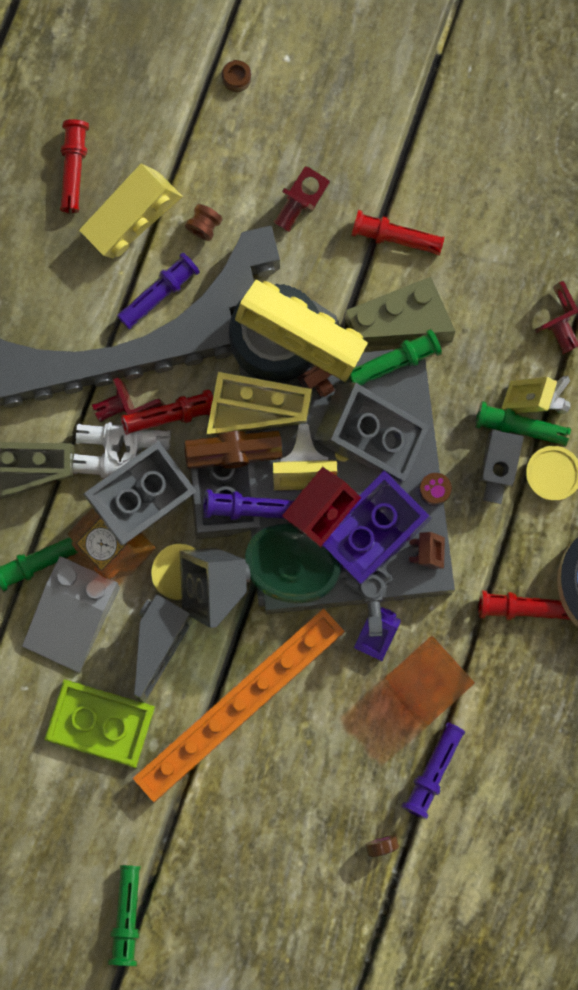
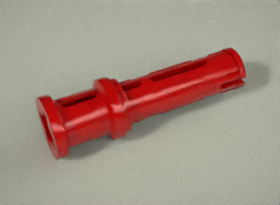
M68 119L63 121L62 128L65 130V138L60 152L65 158L60 211L69 213L70 206L72 213H78L82 159L86 157L88 151L85 147L86 132L89 131V123L77 119Z
M358 210L351 236H365L375 239L376 243L379 244L384 243L385 240L440 256L445 239L444 236L441 237L389 223L390 220L387 217L383 216L380 219L365 215L362 210Z
M209 389L202 391V394L188 398L184 395L179 396L175 403L129 415H122L121 424L124 433L129 435L130 433L179 420L182 423H189L192 421V418L203 415L210 417L213 394Z
M481 590L479 618H485L487 615L502 616L506 620L515 619L516 616L571 620L564 610L561 600L517 597L513 592H507L506 595L488 594L486 590Z

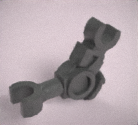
M380 567L364 583L360 584L346 568L343 572H336L330 569L329 575L332 579L337 581L346 580L345 586L360 594L365 603H367L369 637L382 636L380 602H382L386 594V584L393 581L390 573Z

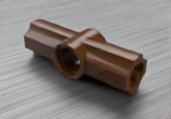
M230 431L221 433L214 438L184 441L187 469L213 466L233 469L247 466L250 462L282 459V442L279 431L245 434L243 431Z

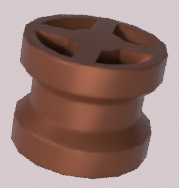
M197 204L194 208L193 218L187 220L185 227L196 237L205 241H211L214 236V228L221 224L223 218L212 208L203 204Z

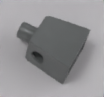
M492 430L488 434L479 482L486 483L483 501L502 504L505 487L510 488L514 484L524 436ZM495 464H499L504 468L502 477L494 474Z

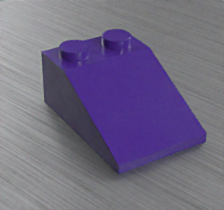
M385 471L359 495L361 499L323 544L360 584L364 583L403 548L432 519Z

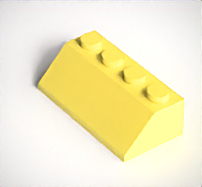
M255 280L243 297L235 320L346 382L368 342L363 340V336L351 328L345 330L336 325L335 320L325 313L319 312L316 314L309 310L304 301L296 297L288 298L279 293V288L267 281L261 283Z

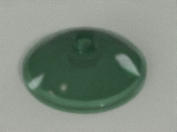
M276 524L259 531L248 543L244 558L250 569V580L260 591L276 600L295 604L313 602L326 596L335 587L341 569L340 562L323 545L321 547L299 532L292 524Z

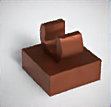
M317 366L297 377L304 388L311 389L315 387L320 396L326 397L335 391L328 380V377L332 374Z
M420 532L419 539L415 538L409 541V545L419 547V555L409 557L410 562L431 569H444L445 537L433 532Z

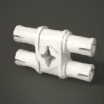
M112 422L105 424V426L77 424L76 444L103 445L105 454L103 453L102 456L74 454L73 474L101 475V478L105 479L139 455V451L142 448H148L158 440L166 450H169L171 431L145 429L126 435L122 425H113ZM124 442L127 452L124 453L120 462L117 452L120 451Z

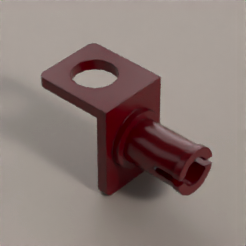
M305 166L290 191L286 188L282 190L287 195L286 198L288 200L276 220H274V223L290 232L303 209L309 208L312 211L314 210L329 186L330 180L310 167ZM309 177L315 178L319 183L318 191L312 195L304 193L302 189L303 181Z
M561 281L554 285L553 289L565 314L536 328L535 331L539 333L547 328L552 330L562 349V353L565 354L578 347V340L568 322L571 320L570 317L578 313V308L565 282Z
M117 377L113 379L117 388L116 395L92 404V408L94 411H97L95 415L98 421L103 422L121 412L129 415L166 404L158 398L135 408L125 383Z

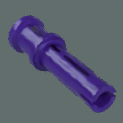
M182 252L179 255V260L167 270H161L158 275L159 279L139 295L128 307L118 313L117 317L130 330L170 293H178L181 290L180 286L191 276H197L200 273L198 267Z
M206 489L203 498L204 518H210L211 515L229 516L231 520H237L241 516L285 519L282 515L294 500L242 497V494L237 491H233L231 494L213 493L212 490Z
M446 723V727L421 776H417L414 779L413 783L415 786L407 802H403L401 808L424 820H427L429 816L427 811L435 795H439L441 792L439 783L462 736L465 734L463 729L451 723Z

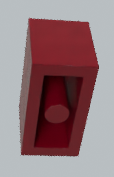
M322 466L282 516L299 532L321 547L361 497L344 480Z

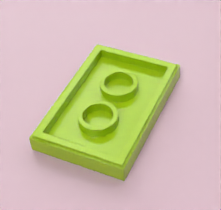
M64 679L44 740L137 768L155 706Z

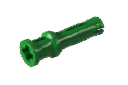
M429 329L425 335L410 342L404 340L399 348L356 366L349 378L352 383L362 386L407 365L415 367L418 365V361L434 354L436 356L442 355L439 341L433 330Z
M484 401L480 403L475 421V428L478 429L487 427L506 433L513 432L556 443L564 447L567 446L569 438L557 434L567 436L571 433L570 427L516 415L515 411L508 407L502 410L487 406V402Z
M79 531L26 557L24 554H19L15 560L0 566V587L2 591H7L8 586L23 579L31 580L34 577L33 573L57 563L60 556L66 559L81 552L82 550L76 545L82 537L81 532Z
M120 865L116 928H112V931H110V936L113 938L112 958L108 959V965L137 966V961L134 960L135 944L140 933H138V929H135L141 866Z

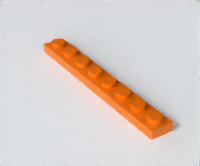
M323 608L134 776V781L155 803L340 638L345 631Z

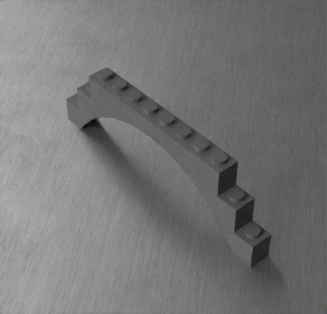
M272 226L242 232L224 269L203 296L176 319L143 337L113 347L78 352L39 350L7 342L0 338V406L4 405L6 408H13L22 405L23 401L35 398L36 401H43L52 398L54 393L65 391L66 394H73L82 391L84 386L93 384L96 387L112 384L113 379L117 377L133 380L142 377L144 372L155 370L156 373H163L172 370L174 365L185 363L186 366H193L202 363L204 358L215 356L216 359H223L232 356L233 353L229 341V323L236 305L254 283L253 275L258 274L259 277H265L274 274L275 270L280 269V257Z

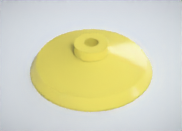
M547 446L541 448L532 455L527 464L526 476L530 487L537 495L548 500H562L571 496L578 489V459L572 452L563 447Z
M173 544L158 553L152 565L151 576L153 584L160 594L169 599H182L180 551L194 550L195 548L186 544Z

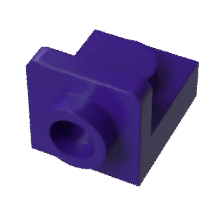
M380 607L382 636L369 637L367 618L354 648L383 661L401 620L396 617L393 611Z

